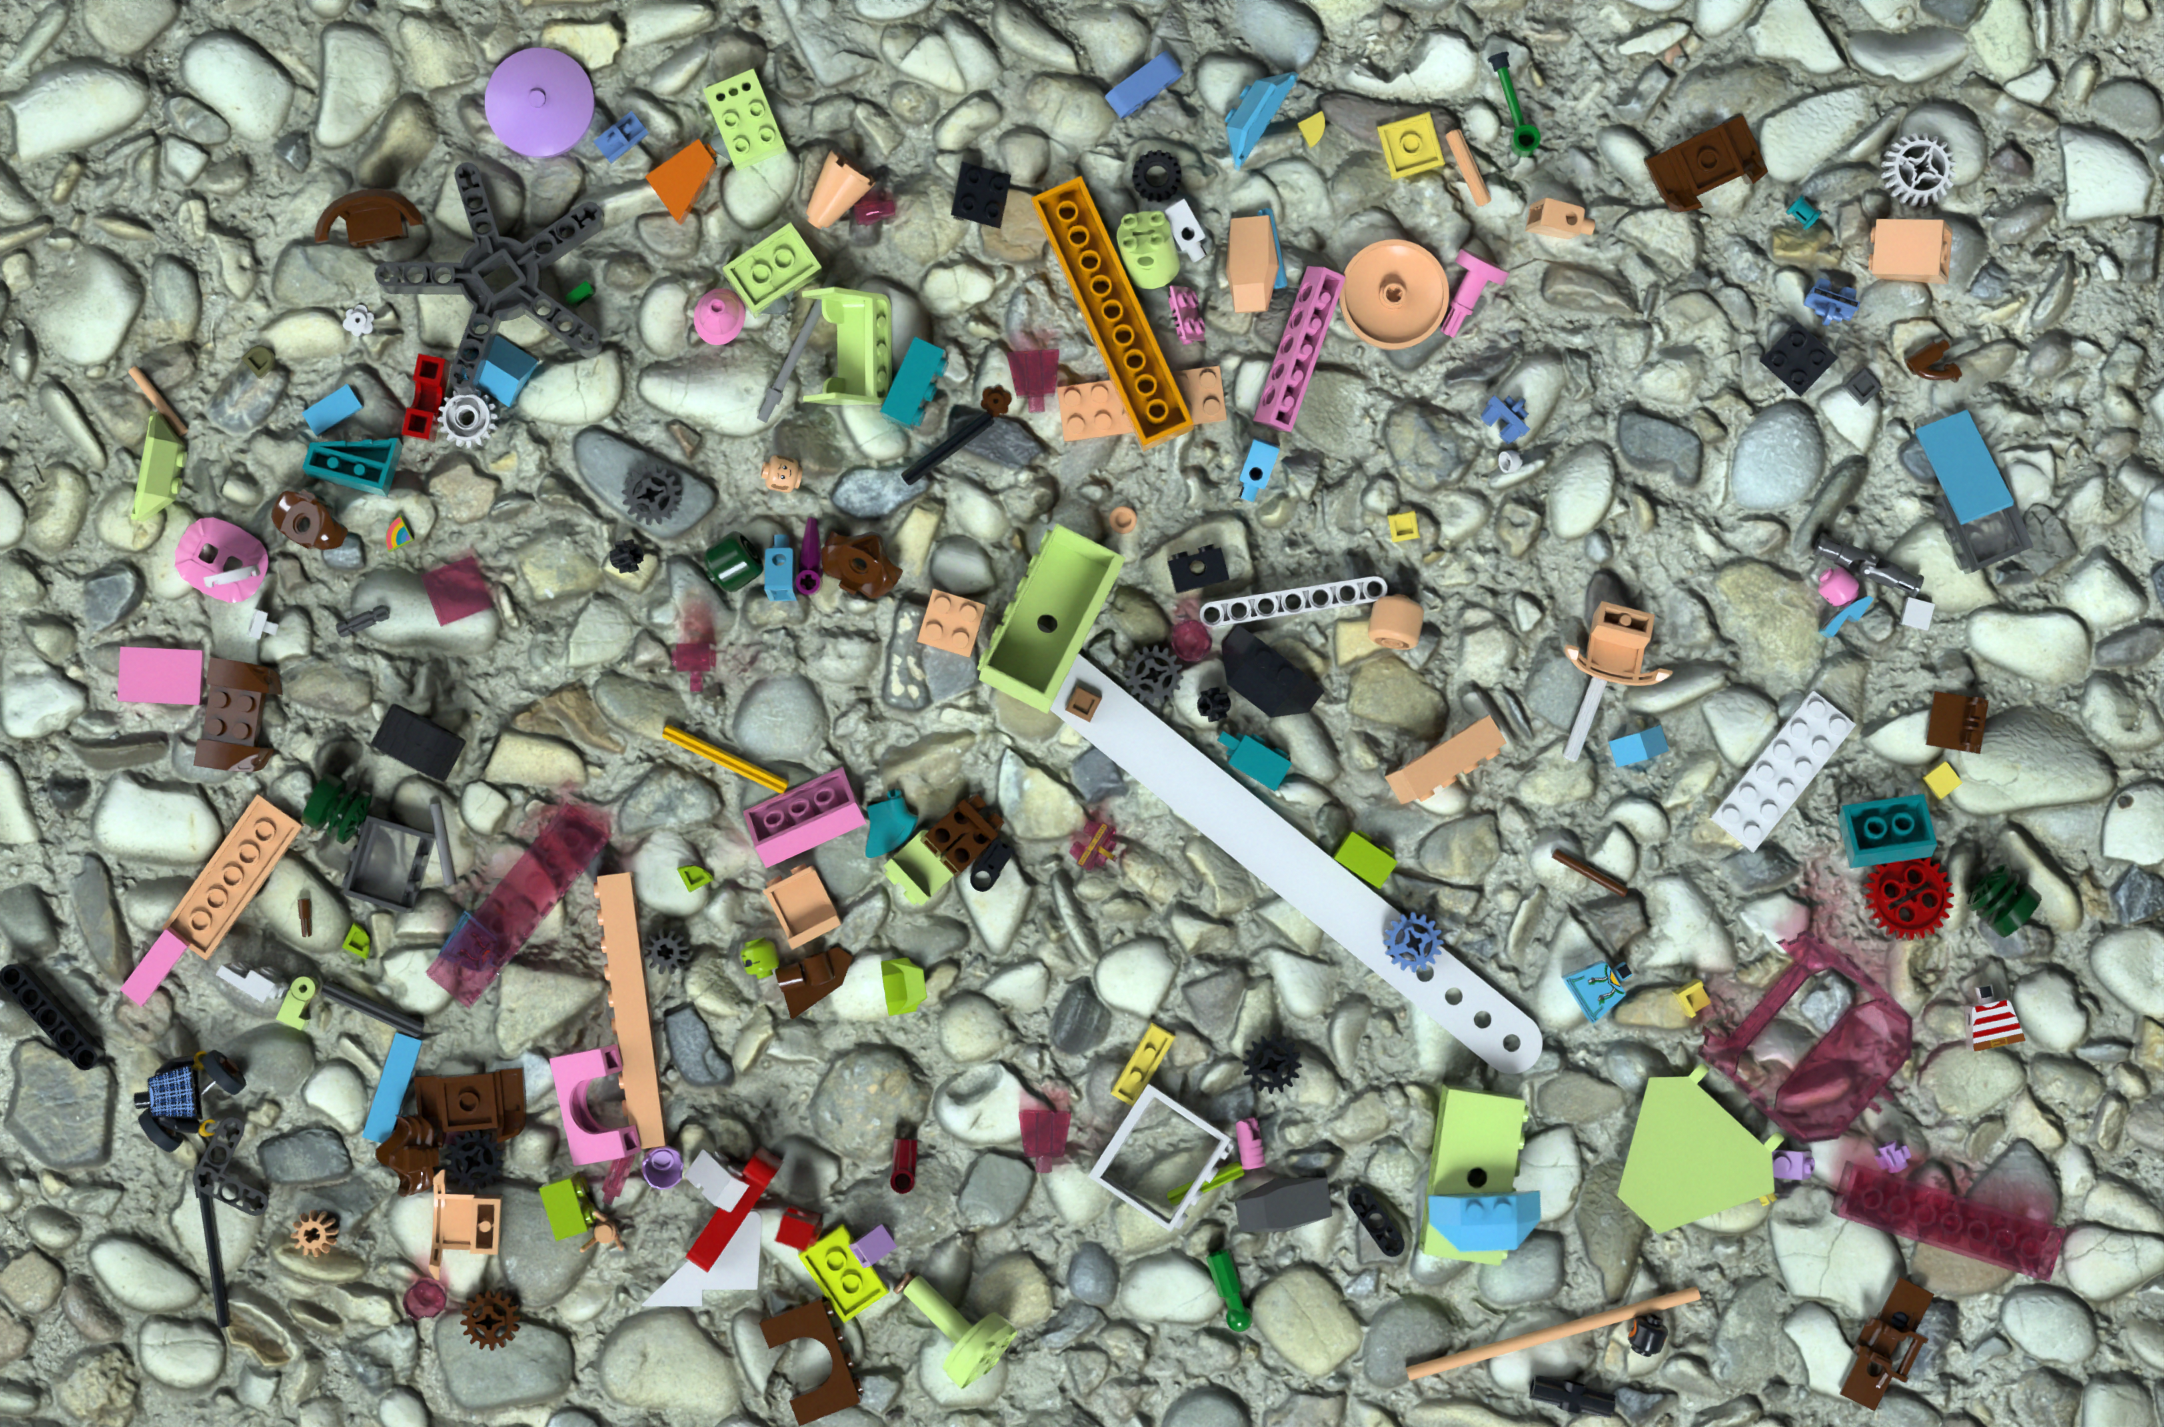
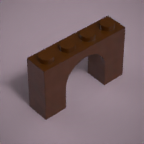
M823 1295L765 1317L759 1323L769 1349L797 1338L807 1337L821 1342L831 1355L832 1372L823 1383L792 1395L789 1400L799 1427L861 1403L862 1394L865 1393L861 1379L859 1377L855 1379L852 1368L855 1367L851 1353H845L842 1342H845L843 1332L840 1326L835 1327L832 1319L835 1316L834 1309L830 1300L825 1301Z

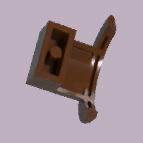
M384 189L359 190L340 197L323 211L316 225L315 243L329 241L330 229L338 216L345 220L349 243L354 247L409 238L406 218L410 226L422 225L424 221L417 207L401 194Z

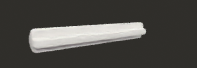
M1592 676L1563 753L1565 759L1573 762L1578 760L1607 684L1606 680Z

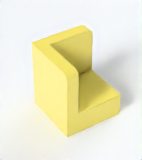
M1694 979L1672 992L1684 1014L1690 1018L1696 1016L1695 1012L1711 1004L1703 989L1704 984L1699 979Z

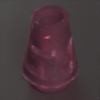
M860 200V203L854 204L857 225L867 227L895 216L893 200Z

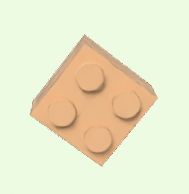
M933 589L917 642L971 659L987 606Z

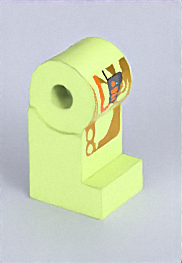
M311 976L295 979L276 1019L299 1030L307 1029L311 1019L304 1015L311 999L315 998L319 993L320 986L317 979Z

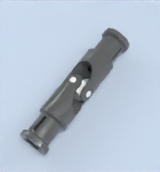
M1826 533L1820 534L1813 548V555H1822L1834 561V564L1861 576L1868 577L1891 589L1896 587L1909 593V596L1912 598L1916 597L1924 581L1923 575L1916 576L1904 571L1902 566L1879 558L1870 552L1846 542L1840 543L1830 539ZM1862 560L1861 565H1858L1854 561Z

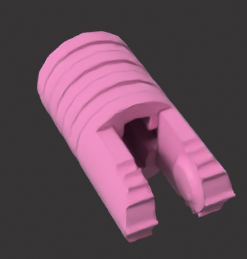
M1250 1116L1248 1119L1239 1120L1235 1126L1242 1169L1266 1166L1257 1118Z

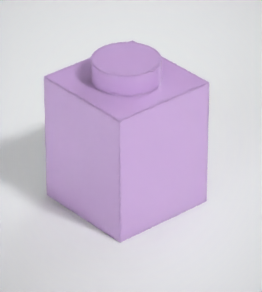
M882 1224L871 1228L848 1245L863 1268L872 1266L897 1247L894 1243L895 1237L893 1233Z

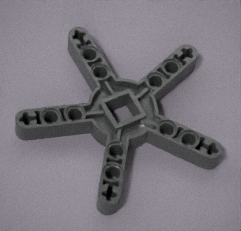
M469 162L462 163L455 169L454 175L475 244L465 253L461 263L385 262L378 265L375 269V279L382 291L388 294L464 295L472 312L449 372L450 383L456 393L460 395H471L476 390L501 321L514 320L525 314L586 358L596 357L602 350L600 336L592 326L541 291L542 278L540 273L603 229L604 217L602 210L594 202L583 203L522 244L512 238L500 237L478 168ZM471 175L474 188L470 189L466 182V176ZM479 199L483 201L482 205L478 208L470 207L471 202ZM588 215H591V217H595L596 219L591 221V219L586 217ZM577 222L580 223V226H583V229H580V228H579V225H578ZM487 224L491 226L490 230L486 233L478 232V228L482 225ZM566 229L575 230L574 235L571 237H563L562 232ZM544 244L553 246L547 253L539 251L540 247ZM506 263L518 280L494 295L483 278ZM392 274L394 277H390V281L386 282L385 280ZM415 274L424 275L420 282H411V278ZM444 274L451 275V279L448 282H438L440 276ZM543 306L551 307V311L547 315H539L537 312ZM564 322L573 323V327L568 331L559 329ZM480 325L489 326L484 334H477L475 330ZM582 338H584L587 341H591L593 339L594 343L592 345L589 343L584 345ZM469 351H479V355L475 359L470 360L466 358ZM466 375L468 381H463L462 384H459L458 379L463 380Z

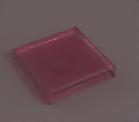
M474 556L421 575L440 627L493 607Z

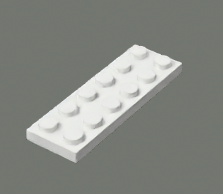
M1811 690L1709 819L1750 852L1754 853L1856 724L1818 693Z

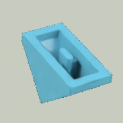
M1661 725L1608 741L1616 768L1643 761L1669 751Z

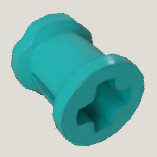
M1801 194L1785 213L1787 215L1792 214L1803 224L1802 228L1807 230L1819 218L1822 211L1813 208L1804 200L1805 196Z

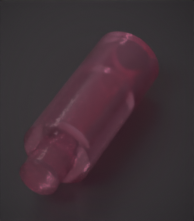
M635 1154L625 1158L613 1159L601 1189L605 1192L602 1202L612 1205L614 1198L620 1197L636 1157Z

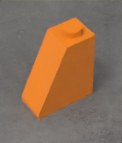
M699 139L645 176L679 226L685 222L717 167L713 160L717 157L716 153L708 142L703 145Z

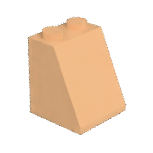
M1877 219L1876 227H1872L1871 243H1874V254L1869 256V270L1872 271L1876 278L1948 284L1953 230L1944 220Z

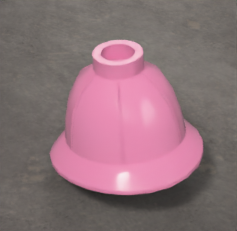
M719 288L709 291L699 300L694 312V325L698 335L704 341L713 345H723L732 341L740 333L745 321L744 304L740 297L730 289Z

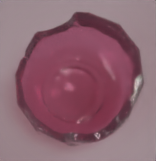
M1186 619L1174 626L1171 645L1179 658L1187 662L1200 661L1210 653L1213 636L1208 626L1195 619Z
M430 1277L419 1278L407 1287L402 1305L405 1313L416 1321L422 1318L433 1319L445 1308L448 1295L444 1285Z

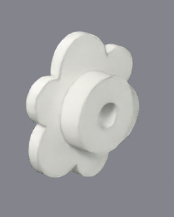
M358 305L354 310H347V318L343 322V327L347 331H352V334L356 337L361 336L362 333L370 334L373 331V324L371 322L374 321V315L368 313V309L364 305Z

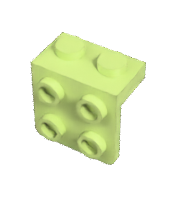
M928 830L920 831L884 865L887 869L884 875L894 885L899 882L906 889L903 894L913 905L918 902L922 906L954 876L939 861L948 851L945 850L936 858L920 841Z

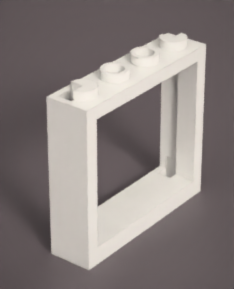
M1149 1083L1088 1177L1168 1231L1172 1232L1175 1227L1180 1230L1188 1218L1185 1212L1189 1205L1192 1204L1195 1207L1203 1195V1192L1200 1191L1205 1181L1210 1183L1219 1169L1215 1165L1220 1158L1225 1160L1234 1146L1230 1144L1233 1138ZM1155 1097L1220 1140L1215 1151L1171 1218L1105 1175Z

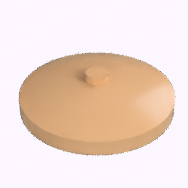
M1389 239L1373 243L1358 252L1349 262L1343 273V276L1346 278L1339 295V306L1347 326L1358 338L1376 348L1402 350L1418 345L1434 333L1446 314L1449 302V286L1445 272L1438 260L1429 251L1413 242Z

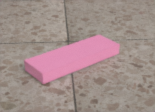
M171 927L166 928L120 990L140 1007L144 1006L191 944Z

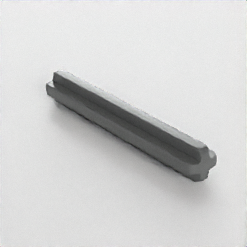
M325 982L321 989V995L414 1037H419L424 1029L423 1023L333 982Z

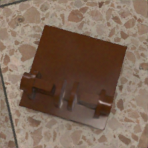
M1934 691L1926 745L1980 754L1989 700L1980 697H1968Z

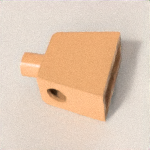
M1544 198L1530 204L1525 231L1562 239H1571L1579 236L1580 233L1592 235L1595 228V220L1584 217L1585 208Z

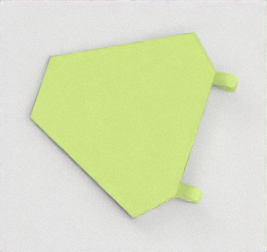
M1703 1063L1697 1066L1688 1077H1649L1617 1192V1197L1657 1234L1775 1192L1772 1152L1782 1143L1784 1137L1779 1132H1775L1763 1145L1700 1088L1697 1083L1709 1072V1068Z

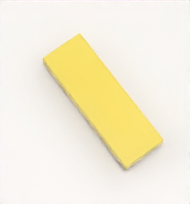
M1152 1022L1110 1094L1133 1107L1176 1036Z

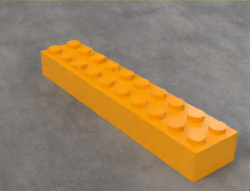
M1082 176L1032 197L1031 202L1034 212L1143 452L1194 429L1192 418Z

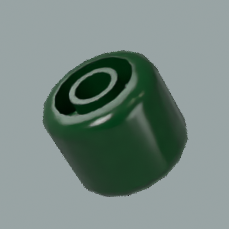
M737 531L730 532L714 543L703 555L708 569L706 572L710 580L714 584L718 583L720 587L728 592H737L760 576L764 570L763 561L755 547L746 536Z

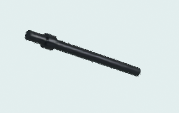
M199 1164L194 1165L195 1170L197 1169ZM207 1172L204 1175L199 1174L197 1177L201 1181V1187L208 1184ZM195 1188L196 1198H199L218 1328L230 1326L211 1199L209 1195Z

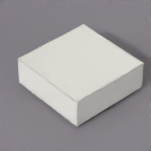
M1906 597L1899 624L1928 631L1935 604Z

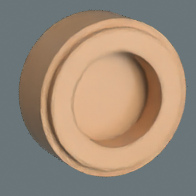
M1127 506L1115 508L1110 515V526L1115 532L1120 534L1131 532L1137 523L1135 512Z

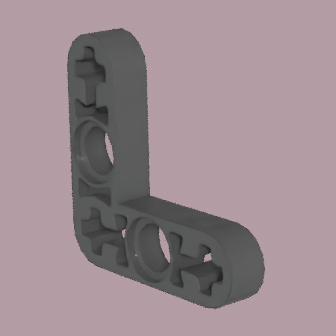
M228 1117L220 1123L192 1178L193 1184L196 1189L249 1215L259 1216L267 1210L268 1199L266 1195L223 1174L245 1131L241 1120L235 1117ZM234 1121L238 1123L236 1128L240 1131L238 1135H231L229 1142H234V1144L230 1148L225 1143L217 1142L216 1140L219 1135L223 1139L227 1134V1131L224 1129L225 1124L231 1125ZM216 1146L225 1148L227 1156L222 1162H214L210 1157L211 1150ZM206 1172H210V1178L218 1182L219 1177L225 1179L219 1185L217 1194L211 1192L215 1187L210 1184H206L204 1187L200 1186L201 1181L197 1179L199 1174L204 1175ZM233 1183L237 1185L239 1192L236 1198L226 1199L223 1196L222 1190L226 1184ZM244 1189L250 1191L246 1196L255 1199L257 1195L261 1197L260 1202L263 1204L261 1209L256 1208L254 1211H251V1205L243 1201L242 1206L236 1204L242 1198Z

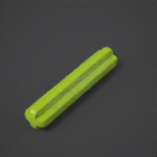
M1236 1161L1220 1168L1210 1183L1204 1182L1200 1191L1206 1193L1244 1176L1245 1172L1242 1169L1241 1163ZM1195 1180L1167 1192V1198L1171 1206H1177L1181 1203Z

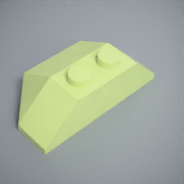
M150 411L149 425L131 519L142 522L176 500V495L180 494L182 489L181 468L185 467L187 462V451H185L184 443L163 415L155 411Z

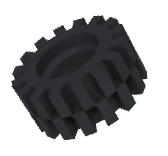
M1151 150L1146 155L1142 154L1139 160L1136 161L1132 181L1136 192L1138 191L1142 198L1145 197L1150 202L1152 200L1162 202V200H1168L1172 195L1176 194L1181 184L1182 174L1181 166L1177 163L1178 160L1170 156L1171 153L1167 151L1163 153L1162 150L1152 152ZM1160 166L1166 170L1168 179L1163 185L1153 186L1147 181L1146 173L1151 167Z

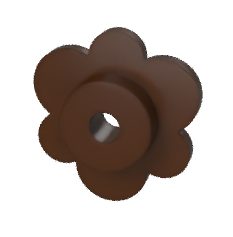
M1000 386L995 387L994 390L987 388L982 393L984 400L981 402V407L987 410L992 418H996L1000 413L1006 414L1008 412V405L1012 402V397L1009 393L1004 392ZM995 399L998 400V403H997V404H994V403H993V401H994Z

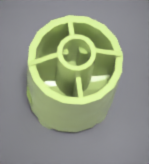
M1143 211L1123 216L1121 219L1122 224L1119 226L1116 236L1129 280L1134 285L1143 289H1155L1165 286L1176 277L1180 268V261L1169 221L1161 211Z

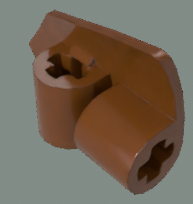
M835 947L802 959L803 961L775 969L776 978L781 992L784 993L790 1018H796L843 985L853 956L841 948Z

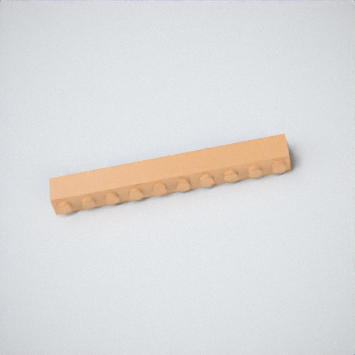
M634 872L597 876V882H594V894L596 899L600 898L601 909L597 910L599 926L603 925L604 936L601 937V948L603 953H607L608 964H604L606 980L611 982L612 991H608V1002L610 1008L614 1007L615 1018L611 1019L613 1035L617 1034L619 1045L617 1046L623 1068L622 1073L618 1074L620 1089L625 1090L626 1100H622L624 1117L628 1116L629 1126L636 1125L641 1149L666 1146L669 1142Z

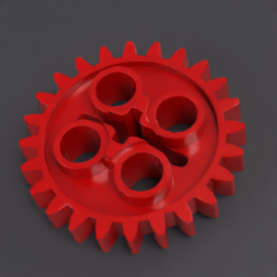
M1926 857L1923 861H1921V858L1884 863V866L1880 864L1874 865L1873 867L1877 874H1867L1872 883H1866L1863 887L1870 890V893L1863 895L1862 898L1870 900L1871 904L1865 906L1864 909H1873L1874 913L1869 919L1878 918L1879 922L1876 928L1879 929L1886 926L1885 935H1891L1896 931L1897 940L1902 939L1904 934H1906L1907 941L1913 940L1915 934L1920 940L1925 938V932L1928 935L1935 933L1933 926L1936 928L1944 926L1940 918L1948 919L1950 917L1944 910L1951 909L1954 906L1947 902V899L1953 897L1954 894L1946 891V888L1953 884L1952 882L1944 883L1943 879L1948 873L1943 872L1939 874L1937 871L1941 864L1938 863L1931 866V857ZM1909 870L1916 873L1918 877L1916 884L1908 881L1907 873ZM1924 883L1929 884L1928 888L1910 897V900L1898 904L1891 910L1888 909L1889 904L1902 898L1907 892L1917 889ZM1886 884L1894 888L1895 895L1893 898L1885 895L1884 887ZM1924 894L1929 895L1932 899V906L1930 908L1926 907L1922 902ZM1901 908L1909 912V920L1907 922L1903 921L1899 916Z

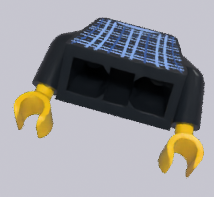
M200 1051L194 1057L189 1055L171 1058L155 1071L154 1076L149 1077L147 1080L148 1091L134 1093L136 1109L150 1107L151 1117L158 1119L162 1126L175 1132L191 1134L199 1132L204 1137L214 1135L215 1133H208L205 1130L206 1123L215 1124L214 1120H204L200 1123L198 1121L203 1119L198 1070L205 1069L203 1064L199 1062L198 1057H204L207 1055V1052Z

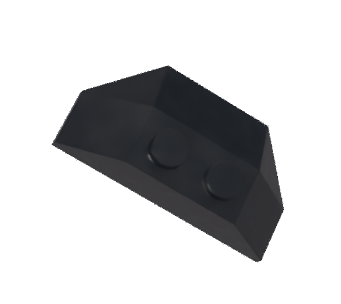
M1240 625L1236 626L1221 646L1227 685L1270 718L1309 713L1325 692L1304 672Z

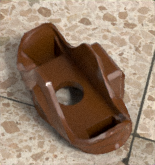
M302 490L300 494L284 491L273 505L271 518L276 528L290 540L309 550L315 548L329 550L340 547L348 533V529L331 516L333 507L327 505L323 497L306 490ZM308 517L310 526L307 531L301 532L299 523L303 518Z
M832 531L821 550L824 572L833 578L841 580L839 587L852 595H855L859 590L869 598L876 599L894 588L903 573V569L895 566L888 559L882 536L873 531L856 536H841Z
M416 1113L413 1116L395 1114L399 1122L398 1126L375 1151L377 1161L387 1165L398 1174L400 1183L397 1194L401 1197L422 1193L433 1185V1178L435 1177L433 1167L439 1165V1149L436 1146H432L435 1132L434 1127Z

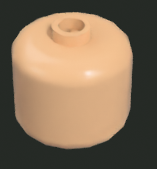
M1402 594L1380 597L1373 604L1368 628L1369 639L1375 644L1391 649L1409 650L1415 648L1419 644L1424 619L1423 607Z

